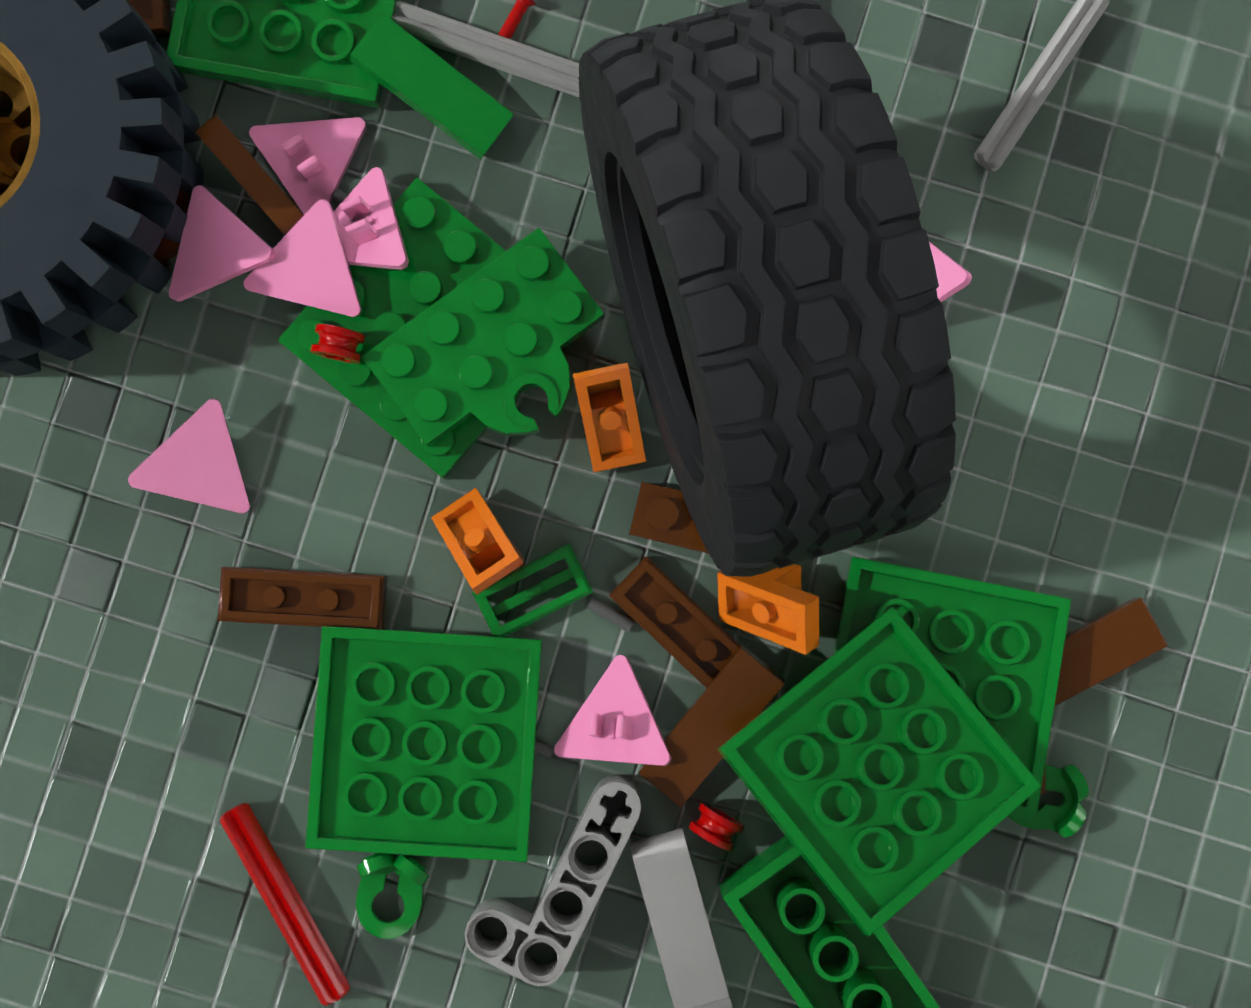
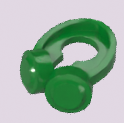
M1045 764L1046 790L1059 792L1063 800L1058 805L1043 804L1038 808L1036 820L1012 815L1007 817L1026 828L1036 830L1052 829L1061 837H1071L1082 827L1086 819V810L1081 802L1089 795L1087 781L1081 771L1072 764L1059 769Z
M376 853L364 858L357 865L359 876L362 878L356 894V910L360 923L366 931L381 939L400 937L412 928L420 914L424 899L423 884L429 878V875L422 865L408 855L403 856L399 854L395 857L393 854ZM394 871L399 876L397 893L404 901V911L400 918L386 922L380 920L375 915L373 900L378 893L384 891L386 875Z

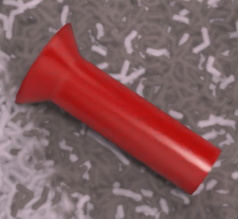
M517 0L498 35L511 39L527 9L535 6L536 3L533 0Z

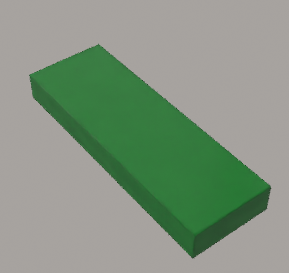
M383 12L350 53L349 60L480 160H482L514 115Z

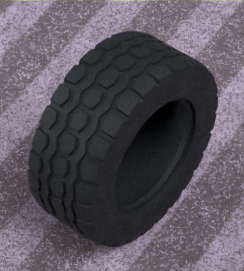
M746 0V2L677 19L665 25L661 23L646 27L630 35L629 33L605 38L585 51L580 58V77H578L582 123L596 201L614 278L640 372L669 461L691 518L694 520L700 538L717 568L725 576L752 577L777 567L778 569L784 568L808 558H818L851 548L853 545L872 542L885 538L888 535L914 529L937 513L942 506L941 503L945 501L952 479L950 471L954 467L956 433L952 425L956 421L954 380L948 366L951 353L944 308L938 299L936 291L939 287L927 232L920 224L919 216L921 210L904 157H899L897 152V138L879 94L872 92V82L869 73L852 43L846 42L845 32L827 10H822L821 5L814 0Z

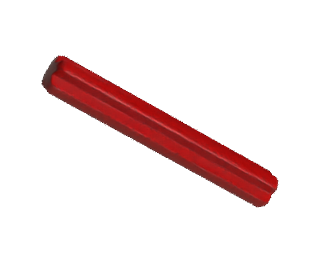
M242 803L225 812L220 817V823L320 1003L324 1006L335 1003L350 990V984L250 805Z

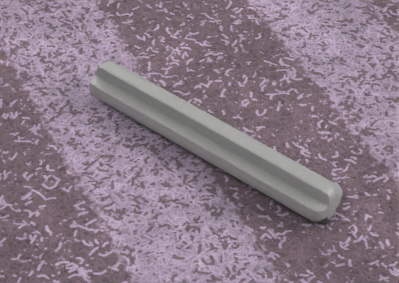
M1077 0L974 153V160L977 164L991 172L999 169L1108 7L1110 0Z
M396 1L392 20L420 42L579 97V63L409 3Z

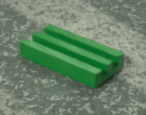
M567 544L507 574L478 595L474 591L472 594L493 636L505 637L593 593V590L571 545ZM565 559L569 567L568 569L491 606L487 597ZM573 578L575 579L578 588L501 626L497 616Z

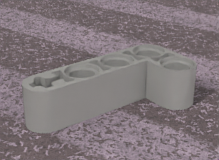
M610 775L600 780L596 785L533 914L500 898H489L477 905L471 914L464 933L466 945L473 955L534 986H547L558 980L564 972L639 819L641 812L640 792L632 780L622 775ZM618 790L626 793L625 804L630 808L628 811L621 808L616 811L609 831L604 826H601L607 811V801L602 797L604 795L614 797ZM590 819H593L597 824L588 822ZM611 832L619 834L615 837ZM588 840L600 842L607 851V857L598 865L590 866L584 864L576 854V849L581 843ZM559 892H573L580 898L582 907L572 915L560 914L552 905V898ZM486 917L498 918L504 923L507 934L499 940L487 939L481 934L478 922ZM535 943H547L554 948L557 957L549 964L540 965L530 959L527 949Z
M676 829L629 843L674 1008H733L683 829Z

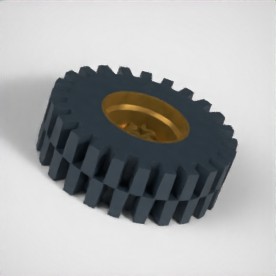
M0 0V115L5 108L13 105L12 113L9 117H0V370L16 376L41 371L38 354L40 351L69 361L92 351L93 348L84 331V328L92 322L120 333L138 317L121 297L134 282L157 294L165 287L173 273L155 259L153 255L160 245L162 238L178 243L181 241L187 215L176 204L179 191H187L192 194L194 187L198 185L203 186V168L184 148L185 143L202 140L195 132L200 127L198 116L179 94L188 89L184 76L174 66L169 55L161 47L160 39L127 0Z

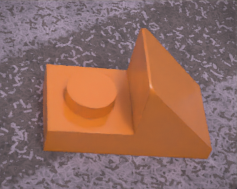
M628 363L574 373L573 378L593 472L646 462Z
M474 488L431 517L476 595L524 564V557L505 533L477 488Z
M794 564L780 569L777 567L752 577L725 576L721 571L717 573L719 621L804 655L819 646V596L802 591L800 565Z

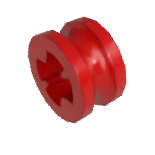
M316 324L315 332L319 335V341L317 344L311 345V353L336 361L353 364L360 363L361 356L357 354L356 348L359 344L364 343V334L343 327Z
M701 802L698 807L701 811V816L697 821L691 820L688 826L689 829L708 842L732 852L735 846L732 842V837L735 833H742L745 826L723 811Z

